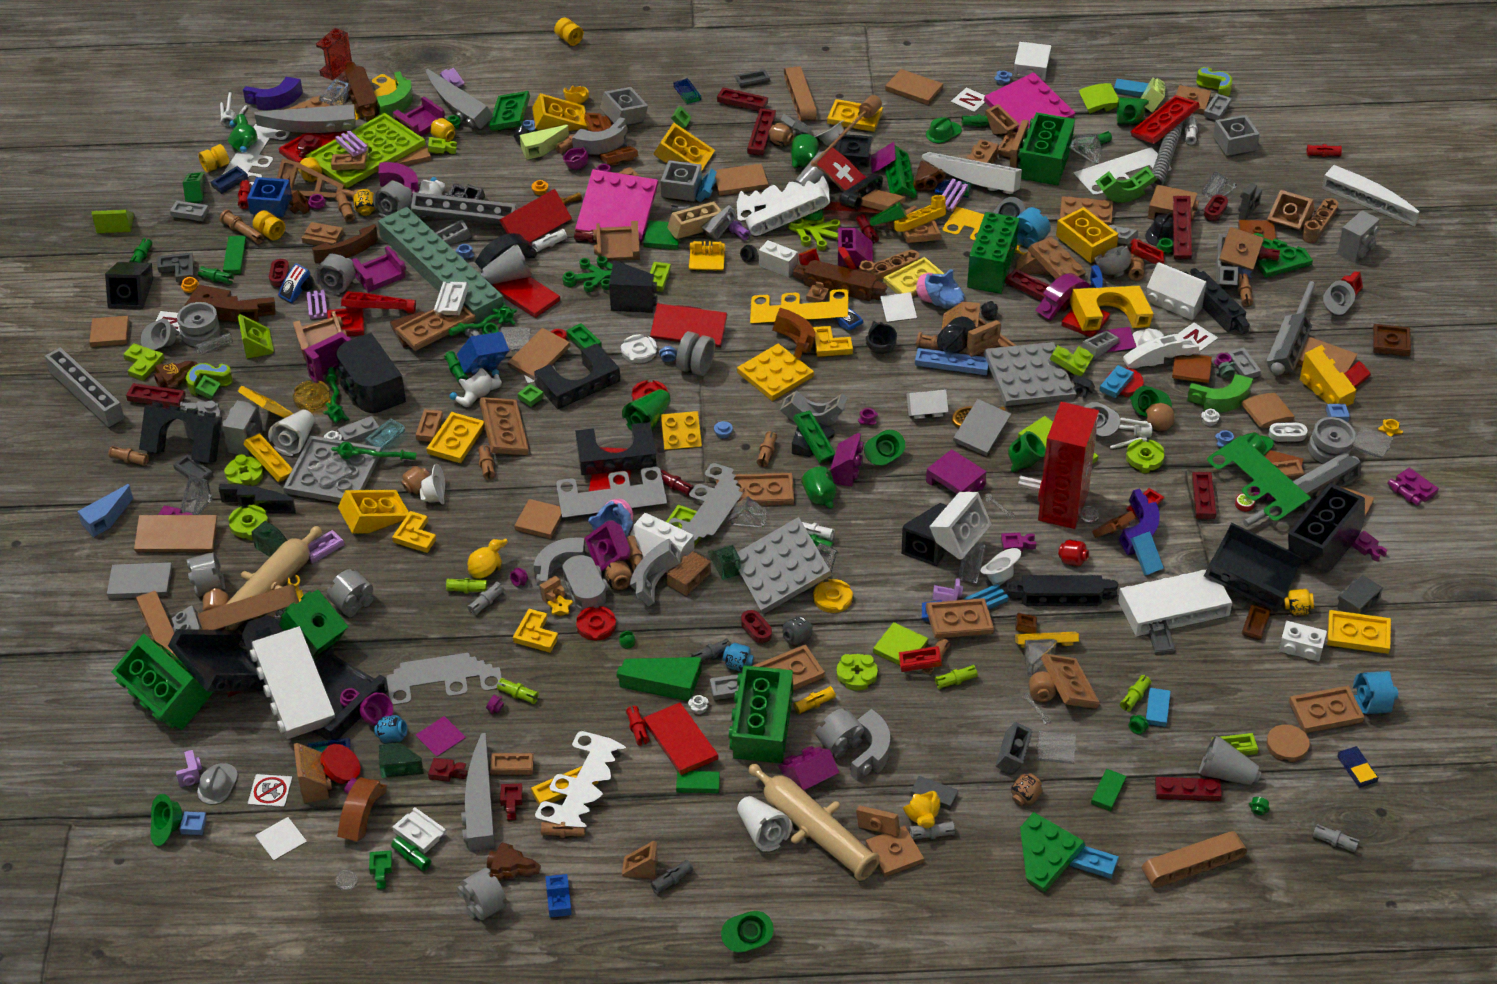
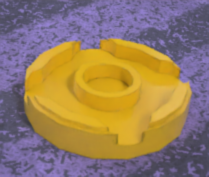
M828 579V582L822 581L815 587L813 599L815 605L822 611L838 613L848 609L852 604L853 592L846 582Z

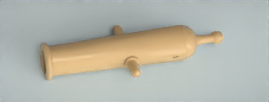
M314 526L311 528L310 533L302 540L292 538L284 542L255 573L243 571L241 577L248 581L226 604L281 588L288 581V578H291L307 563L310 556L308 546L314 538L322 534L321 528ZM245 621L218 630H236Z
M758 764L750 765L749 773L752 776H756L765 785L764 796L770 806L785 813L791 822L799 828V831L791 838L792 843L797 844L803 838L810 837L852 871L857 881L865 880L876 870L880 861L879 854L872 853L832 817V814L840 808L839 802L834 801L827 808H822L790 778L786 776H774L771 778L761 771Z

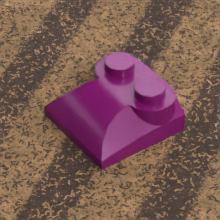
M613 520L606 521L584 538L595 565H599L601 573L605 571L610 563L627 560L630 556V547L621 525Z

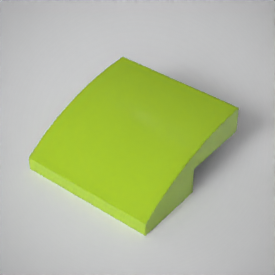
M1111 83L1096 84L1078 90L1089 114L1105 108L1107 112L1117 107L1118 97Z

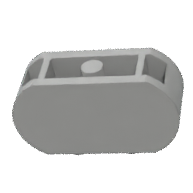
M584 555L573 556L566 560L562 567L563 579L576 608L582 611L592 606L594 608L603 606L606 602L608 585L606 580L601 578L602 573L599 565L596 566L591 557Z

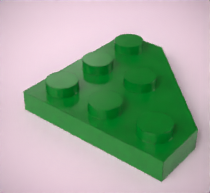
M1255 233V234H1254V235H1257V236H1260V237H1263V238H1264V235H1262V234H1259V233ZM1264 238L1261 246L1280 250L1279 260H1259L1257 258L1255 263L1264 277L1267 278L1310 266L1313 260L1305 248L1299 246L1294 248L1288 246L1287 242L1275 238L1274 240Z
M1033 812L1020 827L1027 882L1045 893L1086 846L1085 842Z

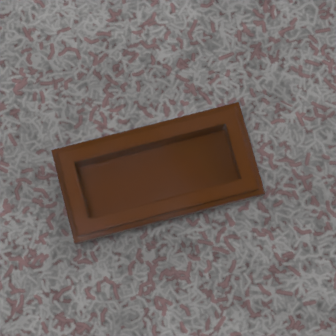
M1251 604L1241 634L1261 640L1271 609Z

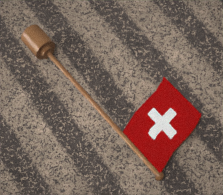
M876 95L869 96L860 105V115L815 161H811L812 167H817L825 173L843 192L867 177L845 156L834 149L833 146L862 117L871 118L881 108V99Z

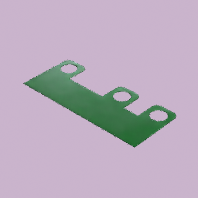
M1241 435L1207 458V461L1216 469H1221L1234 461L1252 477L1254 481L1242 488V493L1250 500L1255 501L1266 493L1272 495L1276 501L1265 507L1264 513L1274 521L1281 519L1311 499L1309 495ZM1217 455H1222L1225 457V462L1217 465L1213 462V458ZM1256 486L1260 489V493L1257 496H1251L1247 492L1248 489ZM1278 506L1282 509V514L1273 516L1269 512L1270 508Z

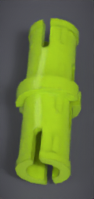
M470 578L447 579L446 591H460L465 594H469V592L487 591L488 584H486L487 580H470Z
M974 665L960 670L953 669L950 673L936 676L935 683L939 685L937 688L940 690L950 685H960L963 681L977 678L978 673Z
M1141 675L1135 685L1128 689V694L1120 702V707L1123 710L1127 708L1126 711L1130 712L1137 701L1142 700L1144 692L1152 683L1150 678H1145V675Z
M501 678L499 683L506 686L497 684L498 691L508 693L515 699L520 698L535 704L537 700L530 696L539 698V692L525 688L521 683L515 684L505 678Z

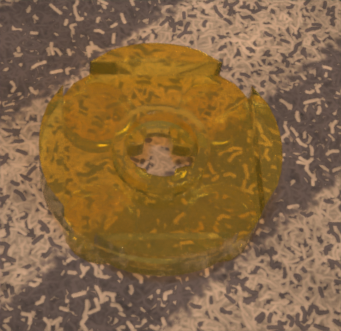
M312 380L304 381L294 389V404L302 410H308L313 413L315 410L324 407L327 402L330 403L329 387L322 381H318V383H312Z

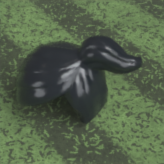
M873 321L866 336L868 348L878 354L891 352L897 342L896 330L888 324Z

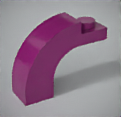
M379 162L380 186H385L390 181H395L405 187H409L412 191L411 197H413V192H419L418 178L411 168L399 163Z
M1073 273L1062 275L1044 291L1045 297L1035 311L1052 321L1061 306L1071 298L1073 289L1091 288L1092 285Z

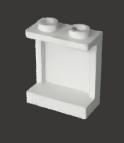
M1019 42L1013 77L1023 78L1034 72L1042 81H1045L1051 45Z

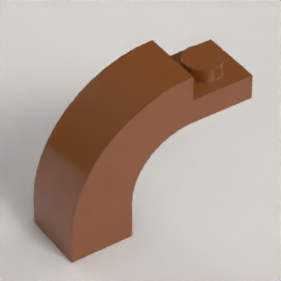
M779 308L772 331L793 339L797 345L793 357L801 358L802 352L811 351L815 339V330L802 316L787 309Z
M362 777L353 784L343 806L337 837L353 841H359L365 837L370 810L376 799L386 793L387 785L380 784L378 780Z

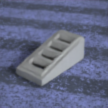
M728 205L701 228L708 237L717 241L737 217V214Z
M463 219L436 232L440 238H444L443 241L448 245L472 237Z
M1106 330L1084 340L1082 348L1087 349L1094 356L1091 360H1095L1116 345L1120 339Z

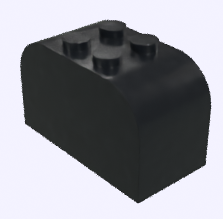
M371 332L347 341L338 348L337 358L339 364L338 371L341 376L340 384L343 390H347L350 400L355 401L362 411L378 413L406 402L402 374Z
M1330 483L1288 533V550L1301 556L1303 563L1326 573L1331 571L1355 542L1362 530L1365 519V498Z

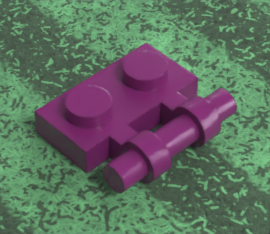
M1410 467L1398 474L1396 480L1391 478L1387 483L1395 493H1400L1405 497L1406 501L1414 503L1416 506H1419L1422 501H1428L1438 494L1439 490L1438 487Z

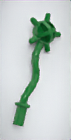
M503 302L499 310H492L497 314L489 315L479 324L459 323L458 326L449 329V334L452 336L460 332L464 333L466 329L483 328L487 322L493 319H499V324L510 322L512 325H515L513 317L517 309H511Z
M330 367L328 368L326 380L330 383L334 394L330 400L331 405L328 402L325 404L328 409L323 411V414L328 415L330 420L337 423L341 419L349 420V417L344 415L342 406L336 405V398L339 396V390L335 384L337 377L335 369Z
M342 442L338 447L331 448L342 459H350L353 455L368 454L378 457H400L402 461L403 459L416 460L417 454L415 452H405L403 449L401 453L377 452L371 449L353 447L350 442Z

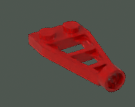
M348 291L341 299V306L349 310L357 308L404 309L409 314H415L416 300Z

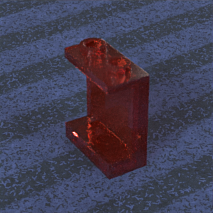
M334 28L316 43V47L324 51L326 64L319 70L320 76L334 80L347 69L346 63L352 62L348 32Z

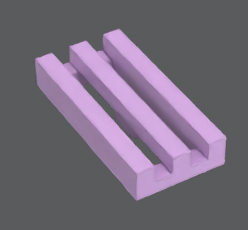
M347 131V135L345 133L341 134V138L336 136V142L353 157L368 151L367 145L351 131Z
M956 179L951 180L942 194L945 196V199L947 198V211H954L968 189V184L963 185L960 181L956 182ZM960 188V189H961L960 192L958 193V195L956 196L955 200L953 201V203H952L951 206L949 207V206H948L949 203H950L951 200L954 198V195L956 194V192H957L958 189Z
M321 290V293L314 291V294L307 292L310 320L326 318L325 291ZM318 298H322L323 314H320ZM311 299H315L316 315H313Z
M331 530L311 542L308 546L311 551L309 556L310 563L313 564L344 546V540Z

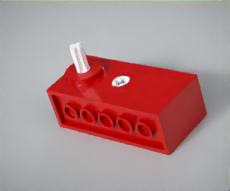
M1060 402L1047 436L1042 480L1020 476L1018 486L1039 491L1038 521L1076 530L1089 493L1099 410Z

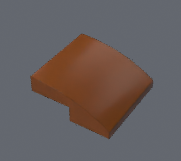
M1196 354L1175 356L1172 378L1209 383L1212 356Z

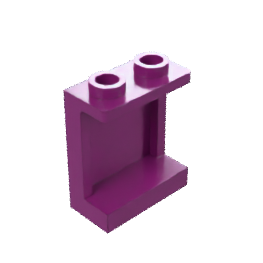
M425 96L421 98L422 105L406 114L399 110L393 112V119L419 136H423L431 131V124L434 120L445 118L443 108L437 106Z
M389 246L385 247V255L361 264L357 258L352 259L355 277L368 293L406 278V265L404 261H400L397 253L392 251Z
M342 331L304 349L308 375L317 386L324 383L323 375L328 373V368H338V348L343 343L352 340Z
M951 449L927 468L926 482L932 486L938 481L956 494L959 492H977L986 485L987 471Z

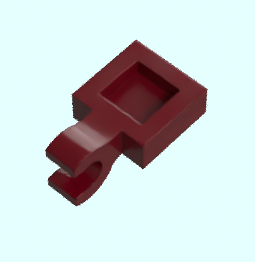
M304 135L298 143V150H301L299 157L306 158L305 155L309 151H315L321 143L320 137Z
M433 758L428 772L429 780L450 782L451 777L466 779L468 773L465 770L466 763L458 762L455 764L454 760Z
M522 783L501 784L500 804L501 806H506L507 820H516V805H522Z

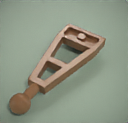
M283 158L281 160L277 179H288L290 181L292 196L297 191L293 190L298 168L318 178L314 192L299 191L305 197L321 194L323 198H335L337 193L344 192L347 197L353 199L357 191L360 190L351 191L344 189L345 185L298 162ZM324 181L338 187L336 193L321 192Z

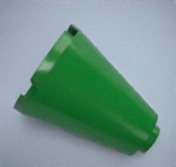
M658 389L626 404L622 409L623 419L626 418L628 422L626 424L627 427L632 431V424L650 422L653 431L661 418V414H664L671 402L670 395L667 391Z

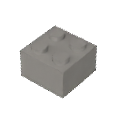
M632 87L605 91L600 108L613 123L621 117L625 118L626 125L644 122L648 105Z
M1247 115L1215 120L1213 137L1226 156L1257 150L1260 134Z
M668 160L661 179V197L695 201L702 181L701 164Z
M1360 211L1343 226L1337 254L1354 263L1363 258L1376 245L1377 241L1375 238L1380 229L1378 227L1380 219Z
M237 400L230 409L227 419L222 423L225 444H227L229 453L243 454L245 456L251 455V452L243 445L245 439L257 434L262 435L264 431L258 404Z

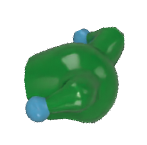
M238 114L234 120L230 121L229 125L235 128L230 133L228 142L236 150L245 153L250 146L257 142V132L254 127L248 124L247 118L243 114Z

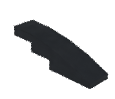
M240 484L219 485L221 502H238L239 507L249 508L248 505H256L263 508L266 514H296L293 497L254 486Z

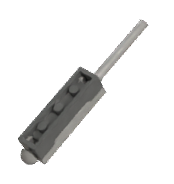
M1313 281L1308 283L1297 313L1285 316L1281 324L1279 333L1267 358V366L1271 369L1273 375L1294 372L1312 328L1304 312L1315 287Z
M1344 452L1293 481L1311 497L1300 507L1303 509L1310 507L1330 483L1339 487H1345L1361 477V462L1358 457L1349 456ZM1274 506L1270 508V514L1280 509V507ZM1263 509L1243 520V524L1248 527L1268 515L1264 513Z

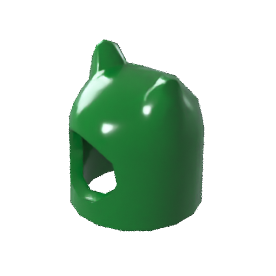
M1119 97L1117 124L1139 125L1145 120V106L1149 104V101L1140 98Z
M801 134L792 141L791 159L793 168L798 166L805 168L818 153L819 143L814 136Z
M1026 431L1009 446L1008 455L1012 463V472L1029 468L1045 456V445L1033 432Z
M822 466L809 469L804 473L801 480L808 499L815 504L826 505L829 509H832L834 507L833 499L837 493V487L833 483L830 470Z

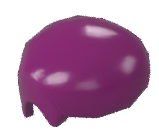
M584 147L570 149L563 156L566 166L573 170L585 167L589 159Z
M373 693L366 697L360 705V715L371 726H376L381 717L393 715V703L390 697L384 693Z

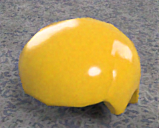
M571 86L570 90H567V88L563 90L566 101L582 104L589 98V90L586 87Z

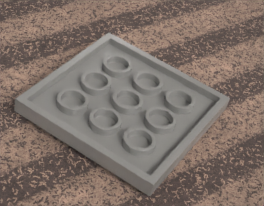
M1054 342L985 349L984 356L1005 406L1075 399L1076 392L1073 389L1066 369L1049 359L1056 348Z
M310 435L283 487L284 493L340 503L345 490L365 489L380 457L359 454L353 455L350 459H342L331 448L338 447L342 442L346 441ZM350 442L353 447L382 452L381 447Z
M799 517L731 555L763 614L832 575Z

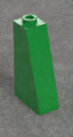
M699 657L624 659L622 666L618 667L616 677L619 678L621 688L689 701L693 697L702 672V660Z

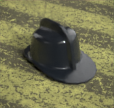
M1171 212L1167 215H1158L1145 234L1148 243L1157 246L1160 239L1168 238L1173 240V217Z
M963 316L953 319L939 333L937 337L938 348L941 351L951 353L963 351L967 347L968 331L976 328L974 322L968 317Z

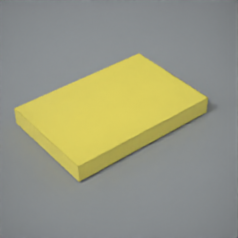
M923 257L883 277V282L897 294L911 292L912 297L918 295L916 284L921 275L926 273H944Z

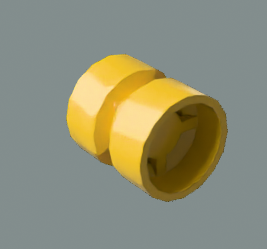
M566 17L558 20L554 27L555 34L572 46L580 43L584 36L583 29Z
M221 144L212 147L211 151L206 149L198 153L201 166L207 173L216 170L217 166L221 168L229 164L228 154Z
M260 211L253 219V228L270 240H278L285 232V223L268 211Z

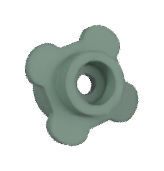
M1235 362L1220 364L1216 374L1221 375L1222 378L1232 376L1235 373L1233 367L1236 365Z

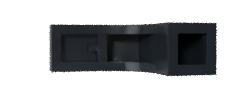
M505 234L486 245L478 255L475 263L482 270L516 244L520 247L524 256L535 258L538 252L533 248V244L526 241L520 234Z

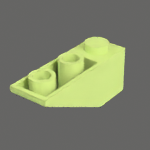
M1159 78L1151 79L1140 98L1149 101V104L1145 107L1152 113L1165 97V83Z
M568 125L520 135L521 149L526 160L544 156L553 150L556 144L564 141L569 136Z

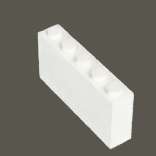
M1206 570L1120 588L1118 599L1135 636L1149 634L1151 629L1149 623L1152 624L1154 631L1163 630L1165 628L1164 624L1158 623V621L1161 622L1162 620H1166L1169 629L1230 616L1232 601L1224 586L1204 577Z
M300 626L252 641L250 656L253 662L257 661V674L260 680L264 679V692L266 697H271L272 703H270L273 715H278L279 721H277L280 733H284L286 739H290L329 724L335 718V714Z

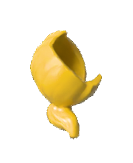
M493 539L490 541L489 547H482L471 553L467 562L469 575L473 578L481 579L489 576L495 571L496 567L500 570L502 560L498 551L507 544V539Z
M929 791L922 795L914 794L910 804L904 806L903 810L910 820L916 822L918 826L928 829L935 825V817L940 809V798L935 791Z

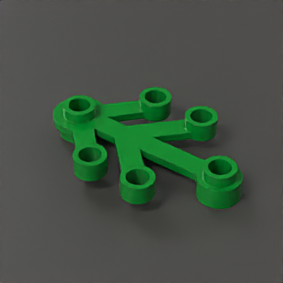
M599 256L597 258V266L608 269V271H604L590 264L588 258H582L579 261L580 268L586 269L591 273L574 274L572 271H567L562 277L563 285L566 287L575 286L579 280L593 279L592 281L584 282V291L592 292L600 282L603 290H609L610 279L605 278L611 276L613 264L607 262L605 256Z

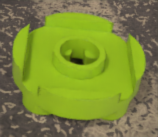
M1143 439L1135 440L1128 445L1126 461L1132 467L1139 469L1141 473H1149L1150 470L1159 468L1164 462V448L1154 440H1149V442H1142Z
M243 454L237 455L224 470L228 484H251V486H255L264 476L262 464L256 458L246 457Z
M248 505L249 508L242 509V507L235 509L229 516V527L231 533L237 537L255 540L269 525L265 510L259 506Z
M845 654L841 657V661L837 665V679L845 684L847 689L854 691L865 690L877 680L878 668L871 655ZM855 670H859V674H855Z

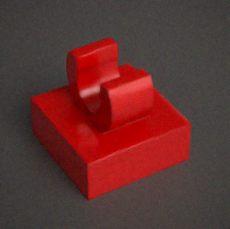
M815 248L798 254L800 265H808L813 260L820 261Z
M1354 271L1351 276L1346 275L1341 279L1353 287L1355 296L1363 288L1361 272Z

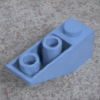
M127 484L78 511L81 525L92 537L109 529L133 500L130 485Z

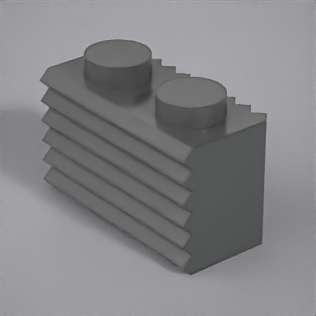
M1362 575L1359 579H1354L1347 590L1340 592L1338 596V609H1341L1342 612L1364 614L1381 598L1383 587Z
M1017 722L1010 726L1003 738L995 765L997 768L1014 774L1022 766L1028 750L1027 747L1030 743L1029 740L1032 736V729Z

